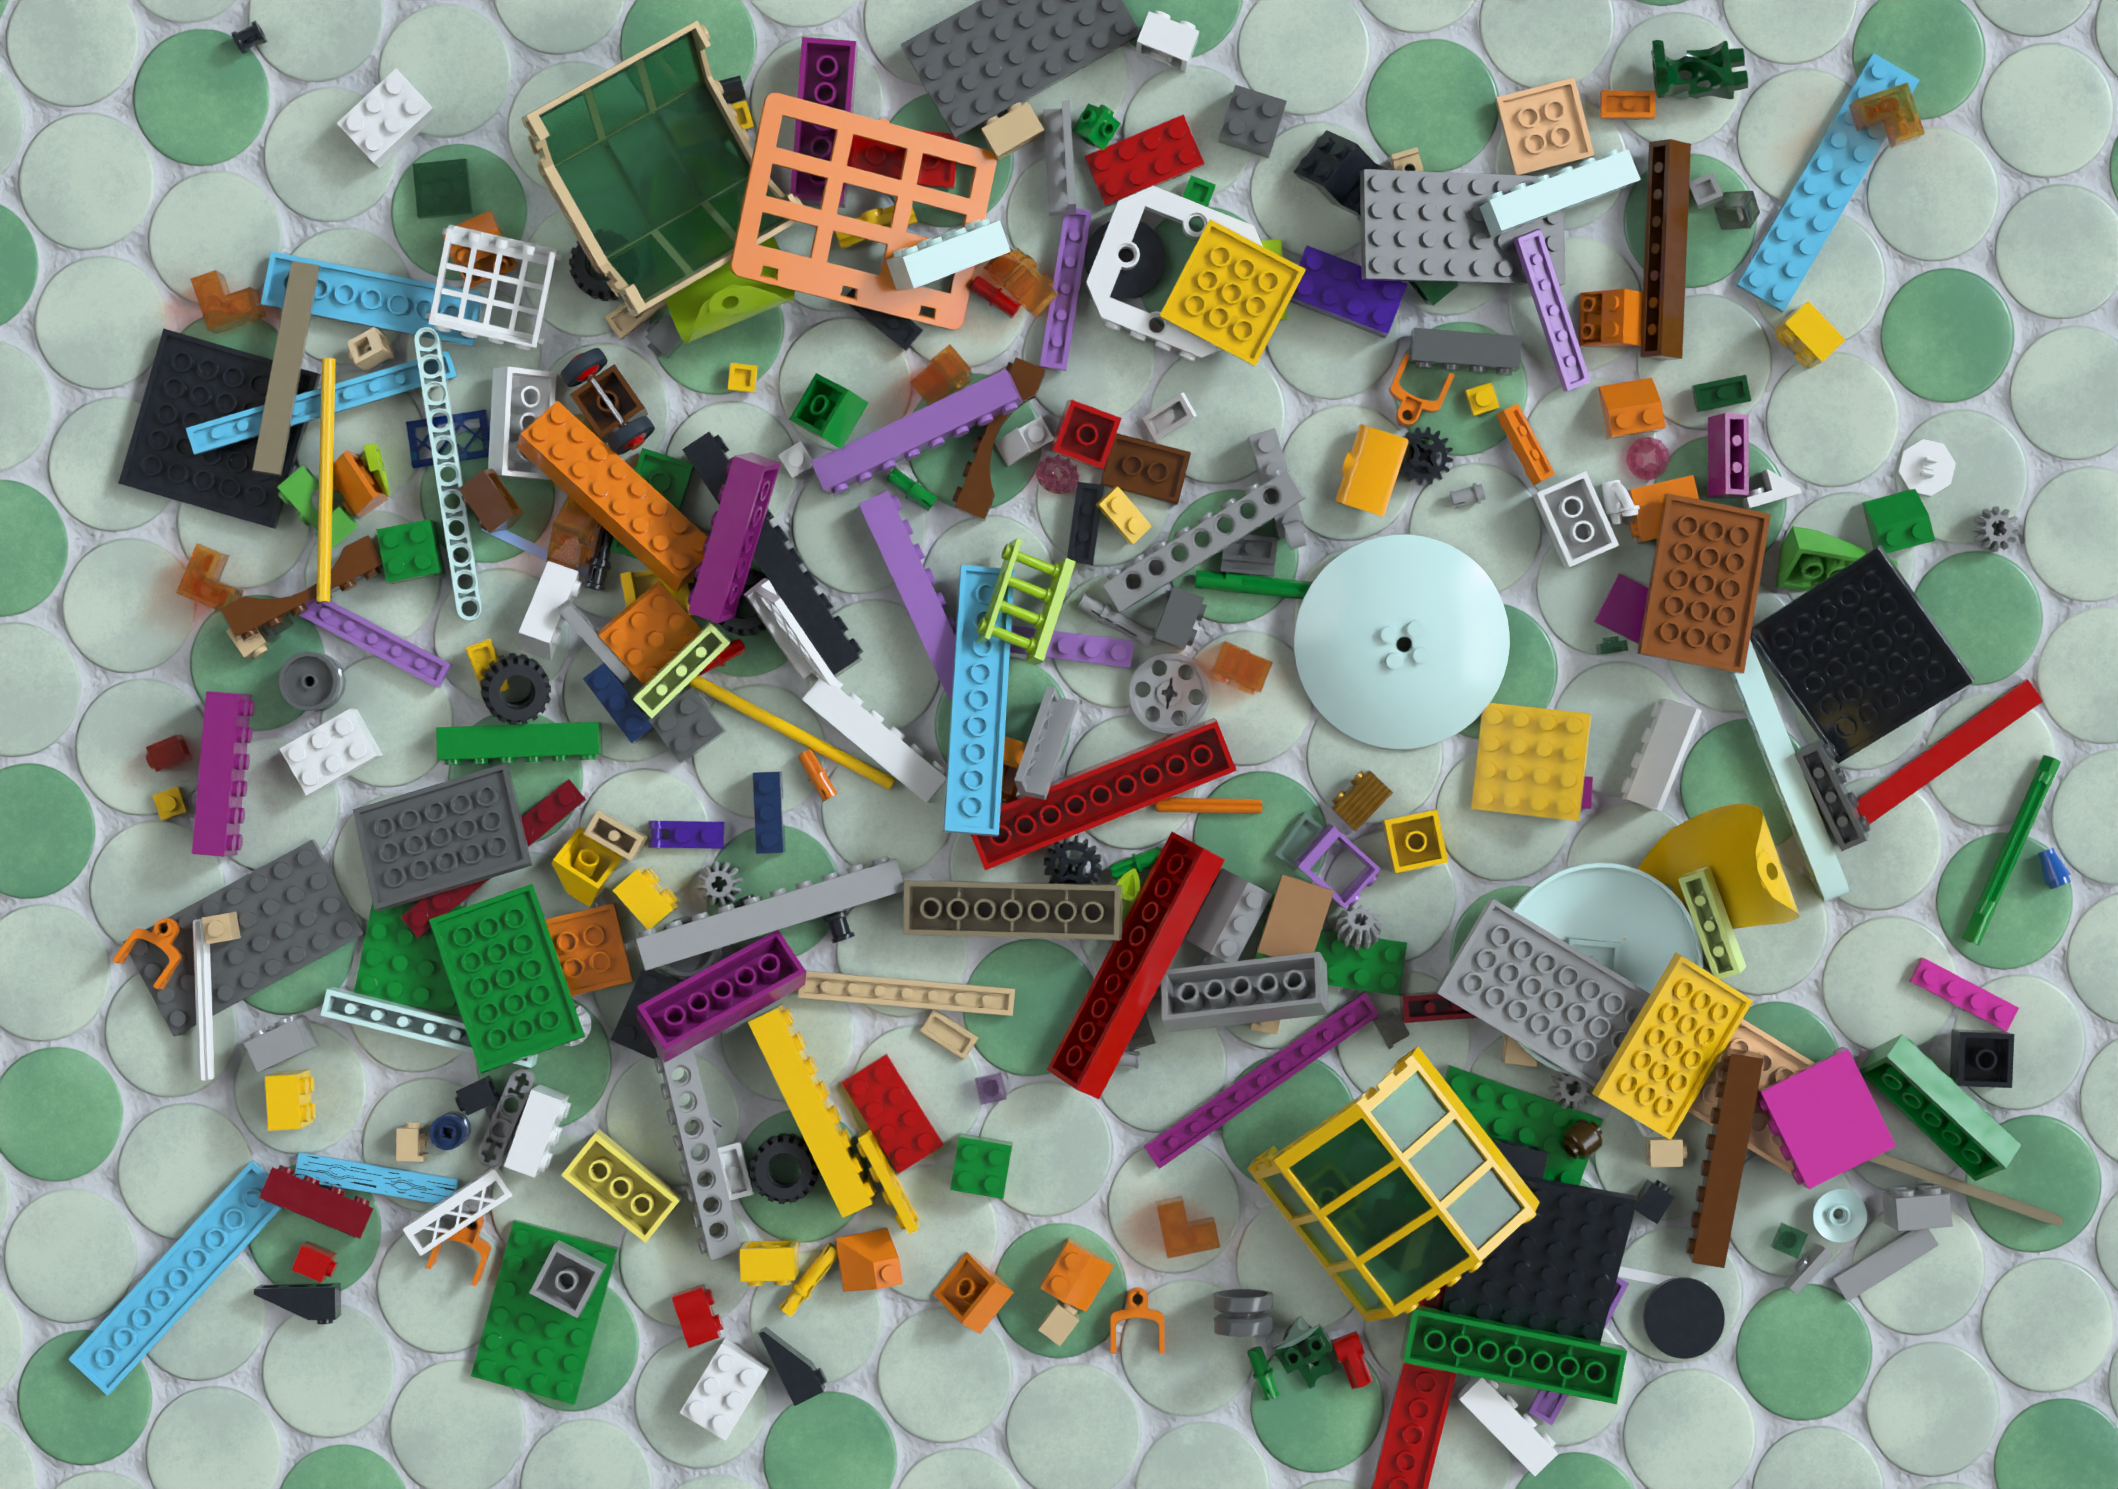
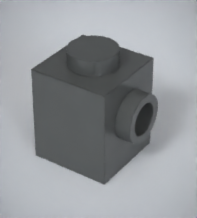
M668 313L661 321L656 319L647 329L648 334L646 338L650 341L647 347L658 357L664 354L669 358L684 342L676 329L672 317Z

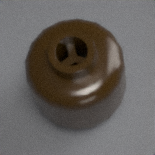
M1579 1119L1563 1133L1562 1147L1573 1159L1586 1160L1602 1146V1130L1594 1121L1589 1123L1586 1120Z

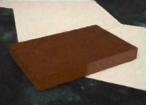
M1116 433L1100 485L1109 488L1118 486L1125 492L1178 505L1191 452Z

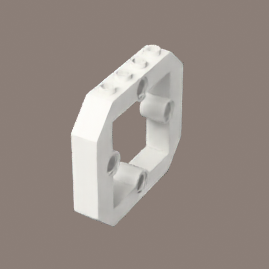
M1155 186L1119 200L1086 282L1087 289L1100 319L1105 321L1104 326L1118 332L1121 328L1131 332L1130 337L1143 342L1146 338L1156 341L1154 346L1168 352L1171 348L1181 351L1179 356L1190 361H1195L1196 358L1203 359L1221 351L1218 347L1160 318L1161 312L1148 313L1110 298L1120 270H1131L1139 261V248L1132 240L1144 209L1182 224L1183 233L1192 240H1199L1209 219L1263 247L1255 227ZM1194 218L1200 219L1203 222V230L1199 232L1192 231L1189 228V221ZM1122 249H1129L1132 251L1134 258L1130 262H1122L1119 259L1118 253ZM1151 320H1161L1164 324L1163 331L1160 333L1152 332L1149 329V322Z

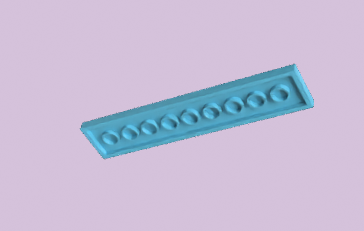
M1875 53L1870 56L1736 284L1738 288L1781 313L1785 311L1919 83V79Z
M971 565L960 566L943 832L995 837L999 835L1010 643L991 636L990 640L980 644L977 642L979 634L976 630L980 620L985 618L1001 568ZM1012 570L1011 576L1013 577L1015 570ZM1007 586L1003 601L1013 604L1014 588ZM999 611L995 626L1011 632L1012 616Z
M254 1160L242 1170L68 1359L107 1396L117 1388L282 1209L279 1206L259 1199L269 1174Z

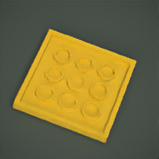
M1209 219L1159 317L1255 367L1306 269Z
M1489 703L1481 716L1471 809L1579 821L1592 714Z

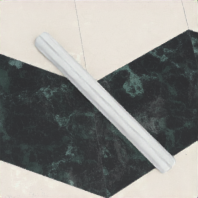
M202 919L193 921L198 1079L205 1081L214 1079L210 944H206Z

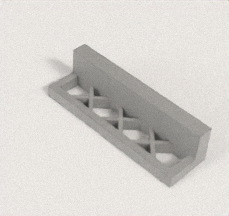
M1070 100L1062 101L1061 109H1043L1049 216L1076 214Z
M1047 686L1014 779L1020 795L1046 800L1078 708L1077 701L1060 698L1056 688L1052 686Z

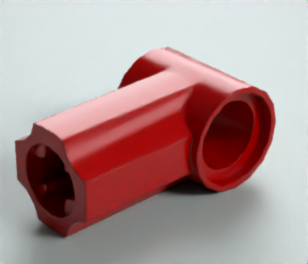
M1357 1331L1331 1340L1340 1363L1342 1362L1351 1388H1361L1373 1382Z

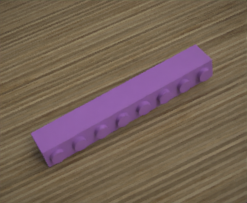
M1004 369L843 446L842 450L836 449L811 461L823 490L828 494L839 495L846 492L848 486L855 482L858 484L865 483L872 479V474L876 472L890 471L897 466V462L904 459L906 461L913 460L921 455V451L929 447L930 449H936L944 445V440L952 436L958 438L966 435L969 432V428L977 424L984 426L994 420L993 417L1000 413L1006 415L1018 409L1017 405L1022 404L1023 401L1011 374Z
M886 491L860 503L859 506L947 697L951 700L956 623L953 617L947 618L943 608L947 607L942 593H935L932 584L936 580L930 567L927 569L923 567L921 559L925 558L919 543L913 545L909 535L914 532L908 519L902 521L898 513L902 506L896 494L891 496L889 491Z

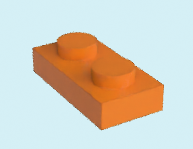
M1601 90L1600 119L1653 120L1655 118V91Z

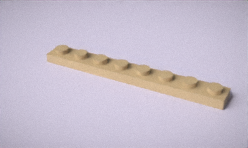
M806 971V982L803 987L799 988L798 998L1013 1016L1015 988Z

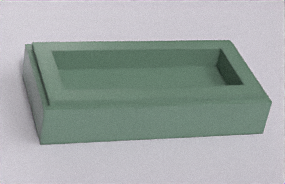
M1303 812L1273 855L1295 871L1297 866L1293 863L1321 833L1325 826L1308 813Z

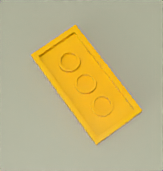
M870 1128L862 1131L856 1146L863 1159L868 1157L871 1163L869 1170L875 1182L881 1181L884 1187L882 1195L889 1207L893 1205L897 1211L895 1216L897 1224L901 1230L906 1229L908 1234L919 1230L921 1221Z

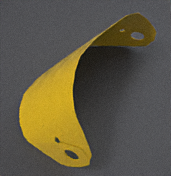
M1731 804L1717 807L1679 824L1669 830L1654 845L1637 868L1656 878L1665 886L1671 885V891L1679 898L1690 914L1678 879L1684 873L1710 866L1732 929L1782 924L1800 917L1764 814L1755 805Z

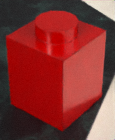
M307 1241L301 1245L291 1270L318 1282H323L327 1277L331 1278L337 1268L338 1263L334 1261L337 1253Z

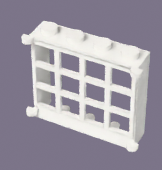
M450 224L448 228H443L442 234H445L446 237L431 312L426 313L429 324L435 325L434 329L443 332H450L451 329L462 331L461 335L470 338H477L478 335L488 337V341L497 344H504V341L515 343V347L523 350H531V347L537 348L538 343L544 344V338L539 337L554 262L555 260L561 261L562 255L557 253V249ZM451 244L471 248L468 267L448 263ZM477 249L497 254L493 273L473 269ZM503 255L523 260L519 279L499 274ZM528 261L548 265L544 284L524 280ZM446 269L466 273L463 292L443 288ZM472 275L492 279L488 298L468 294ZM498 280L517 285L514 304L494 299ZM523 286L542 290L539 309L519 305ZM441 294L462 298L458 317L438 313ZM467 299L487 304L483 323L464 319ZM493 305L512 309L509 328L489 324ZM518 311L537 315L534 334L514 330Z

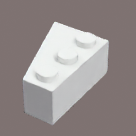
M550 561L547 562L519 630L522 651L552 661L566 621L559 612L558 607L569 599L572 602L574 597H578L582 587V582L579 581V571Z

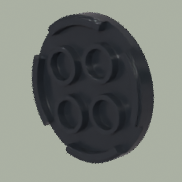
M1110 221L1099 227L1087 244L1085 268L1088 277ZM1141 221L1132 240L1139 248V261L1131 270H1120L1110 296L1111 298L1125 300L1139 298L1150 292L1157 285L1163 274L1165 250L1162 241L1151 227ZM1122 249L1118 253L1119 259L1122 262L1127 263L1134 258L1132 251L1129 249Z
M1687 1277L1671 1278L1660 1283L1649 1294L1645 1302L1643 1326L1650 1341L1661 1352L1680 1359L1694 1358L1708 1352L1718 1342L1725 1323L1724 1308L1718 1295L1704 1282Z

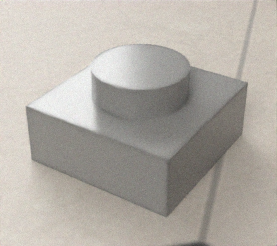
M1714 173L1689 182V190L1698 210L1724 200Z

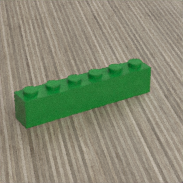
M602 722L436 727L437 760H445V765L461 764V759H472V764H488V758H499V763H515V757H525L526 762H542V756H552L553 761H569V755H579V760H596V754H603Z

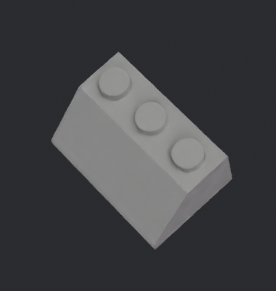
M1222 868L1185 939L1225 962H1236L1272 894Z

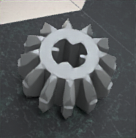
M1994 506L1991 511L1988 508L1983 509L1982 516H1975L1974 520L1979 526H1973L1971 530L1979 533L1978 536L1974 537V541L1983 540L1981 544L1983 550L1990 547L1992 552H1998L1999 548L2003 550L2008 549V542H2016L2017 539L2012 533L2019 532L2020 528L2012 526V523L2016 522L2017 518L2015 516L2008 518L2009 509L2000 511L1999 506ZM1997 524L1998 534H1993L1994 528L1991 527L1992 525Z
M715 861V872L710 866L706 865L704 870L709 876L704 874L698 875V879L706 881L705 884L697 886L698 890H707L701 898L705 900L711 895L710 905L712 906L717 903L718 898H720L721 906H726V896L731 902H735L736 897L732 891L742 893V889L736 887L735 883L743 882V878L734 879L733 876L739 872V869L734 868L731 872H728L729 862H725L721 870L719 861ZM718 876H721V880H726L727 885L723 887V891H719V887H714V882L718 881Z
M1360 904L1357 909L1349 906L1346 911H1341L1338 921H1336L1335 932L1338 933V941H1345V948L1352 945L1356 951L1360 946L1367 950L1370 945H1375L1378 941L1382 927L1381 923H1379V915L1372 914L1371 908L1368 910L1362 909Z
M1556 1071L1560 1077L1558 1079L1554 1076L1550 1077L1549 1080L1556 1083V1086L1549 1087L1548 1091L1551 1093L1558 1092L1553 1096L1552 1100L1555 1103L1561 1101L1563 1109H1566L1570 1103L1571 1108L1577 1110V1101L1586 1106L1587 1101L1584 1099V1096L1586 1095L1590 1098L1594 1096L1592 1092L1587 1091V1088H1592L1593 1086L1577 1076ZM1575 1080L1576 1091L1571 1090L1570 1093H1567L1569 1091L1566 1088L1567 1083L1572 1084Z

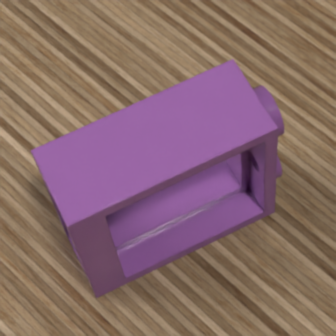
M1328 824L1293 864L1315 884L1333 890L1311 870V867L1338 840L1366 865L1340 896L1335 891L1333 893L1332 899L1346 909L1347 906H1353L1361 897L1359 893L1365 886L1369 887L1377 880L1379 876L1377 873L1381 869L1333 825Z

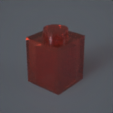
M174 735L146 747L148 752L146 760L150 768L155 769L156 772H164L193 760L183 735Z

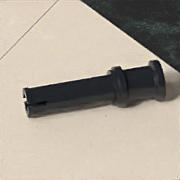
M602 525L598 533L593 557H590L587 562L589 569L586 581H583L581 586L605 592L606 587L604 583L607 571L611 570L609 558L614 536Z

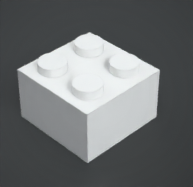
M1149 11L1137 40L1136 53L1186 72L1198 41L1199 31L1195 29L1196 26L1187 21L1178 23L1170 20V16L1164 12L1155 11V13Z

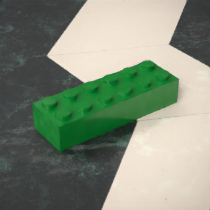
M1903 1034L1872 1049L1859 1068L1861 1075L1974 1181L2006 1169L2021 1147V1144L2014 1139L2011 1133L2003 1129L1989 1113L1985 1112L1970 1095L1957 1086L1951 1077L1942 1072L1932 1059L1925 1056Z

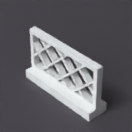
M762 579L744 593L752 608L801 678L804 679L809 674H813L830 686L837 682L768 579Z

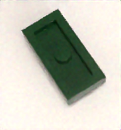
M1746 375L1691 386L1696 412L1751 401Z

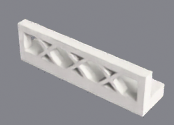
M496 1165L404 1225L403 1231L420 1256L513 1196ZM495 1181L504 1192L497 1199L484 1197L486 1187ZM482 1190V1195H481V1196H476V1195H475V1194H477L478 1192H480V1191ZM467 1199L479 1200L478 1211L474 1214L461 1212L463 1202ZM483 1201L490 1202L488 1205L482 1208ZM460 1205L458 1212L452 1211V1209ZM445 1214L456 1215V1225L451 1229L439 1228L440 1217ZM460 1216L467 1218V1219H465V1220H463L462 1222L459 1223V1221H460ZM434 1221H436L435 1227H434V1226H429V1224H431V1223H433ZM422 1229L434 1231L432 1242L422 1247L414 1235ZM437 1232H442V1233H444V1234H442L441 1236H439L438 1238H436Z

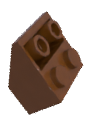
M493 468L482 470L458 488L465 505L473 509L478 517L479 525L489 533L510 529L524 513Z

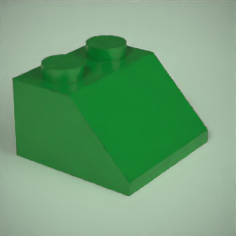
M1916 489L1862 502L1873 549L1881 545L1887 554L1935 541L1929 514Z

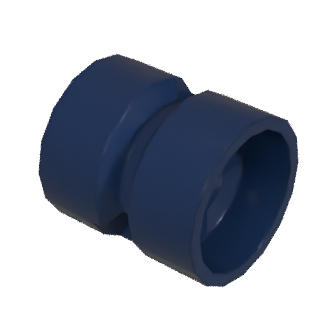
M448 1112L440 1116L432 1123L430 1128L432 1143L442 1150H452L459 1147L469 1138L471 1133L469 1119L460 1112Z

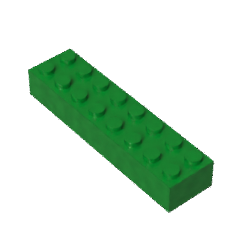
M1419 1305L1408 1314L1400 1352V1358L1403 1363L1616 1405L1627 1350L1618 1344L1583 1339L1492 1320H1483L1461 1314L1457 1315Z

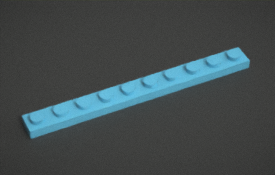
M449 350L442 353L447 380L456 378L457 374ZM414 360L336 383L334 414L422 388L418 361ZM435 360L427 361L424 370L429 375L436 374L439 370V364ZM321 388L296 395L291 426L320 418ZM265 405L186 428L194 455L259 436Z

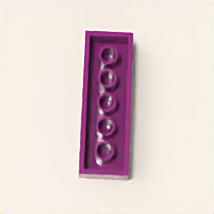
M802 37L797 98L853 113L858 55L857 42ZM796 120L793 152L830 161L836 130ZM792 170L790 194L792 193L794 197L797 196L802 205L821 206L826 178ZM845 183L842 186L838 208H846L847 184Z
M752 452L735 455L728 462L726 485H723L718 495L720 505L718 511L714 512L711 519L712 532L710 537H707L703 546L705 556L695 573L697 583L695 589L693 588L688 596L687 602L690 604L688 613L716 623L736 616L781 466L780 462Z
M206 691L192 854L226 857L238 855V851L242 848L243 836L239 832L240 824H243L245 820V808H242V799L246 797L248 784L247 781H244L245 770H248L250 765L247 743H251L252 728L249 727L250 716L254 715L255 702L251 700L252 695Z
M776 930L637 1006V1020L663 1061L667 1062L803 987L806 982V970L779 930Z

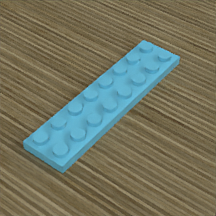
M271 251L261 299V305L283 309L291 262L296 261L319 265L320 267L311 315L415 335L419 329L424 327L434 329L435 325L429 324L426 313L431 312L436 288L435 283ZM443 285V288L463 292V289ZM469 290L468 294L484 297L483 293ZM441 294L438 313L458 317L462 298ZM467 299L464 319L479 322L482 303ZM434 329L441 341L474 347L476 338L461 335L462 331L451 329L450 332H443ZM426 333L421 336L425 338L435 339L434 335L430 333Z

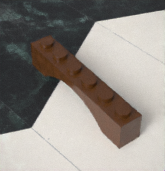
M1017 357L1014 363L1008 362L1006 370L1011 374L1023 401L1022 404L1017 405L1019 408L1036 397L1046 369ZM1000 413L993 417L994 420L991 423L983 426L987 428L983 438L978 436L972 450L976 453L973 463L967 462L962 475L966 477L963 488L958 486L952 501L956 502L955 509L981 520H986L995 498L990 474L991 453L1000 429L1012 413L1006 415Z
M369 535L343 548L339 559L331 569L330 599L332 598V593L340 589L342 593L357 586L356 581L364 577L366 580H370L381 574L380 569L383 568L382 559ZM317 583L305 591L277 599H259L244 596L220 608L221 614L236 641L243 639L245 642L258 635L257 631L266 626L268 629H272L283 623L282 618L290 614L296 617L308 610L306 606L316 602Z

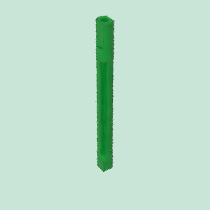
M1196 570L1195 588L1303 599L1312 583L1308 581Z
M2043 755L1962 936L1963 940L1978 946L1980 945L2061 762L2059 760Z

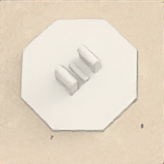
M1922 439L1902 452L1898 473L1908 490L1916 489L1918 494L1933 496L1951 484L1956 463L1944 444Z

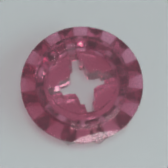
M1652 437L1636 440L1629 447L1626 455L1627 466L1631 473L1643 480H1652L1660 477L1667 470L1670 461L1668 448L1665 447L1661 440ZM1654 449L1652 458L1657 464L1648 463L1642 468L1645 458L1641 453L1648 454Z
M1059 454L1055 457L1048 455L1045 460L1040 461L1036 471L1040 485L1047 491L1056 494H1065L1072 491L1076 487L1080 476L1077 472V465L1070 463V458H1060ZM1056 468H1059L1060 473L1062 474V477L1059 481L1057 474L1054 473Z

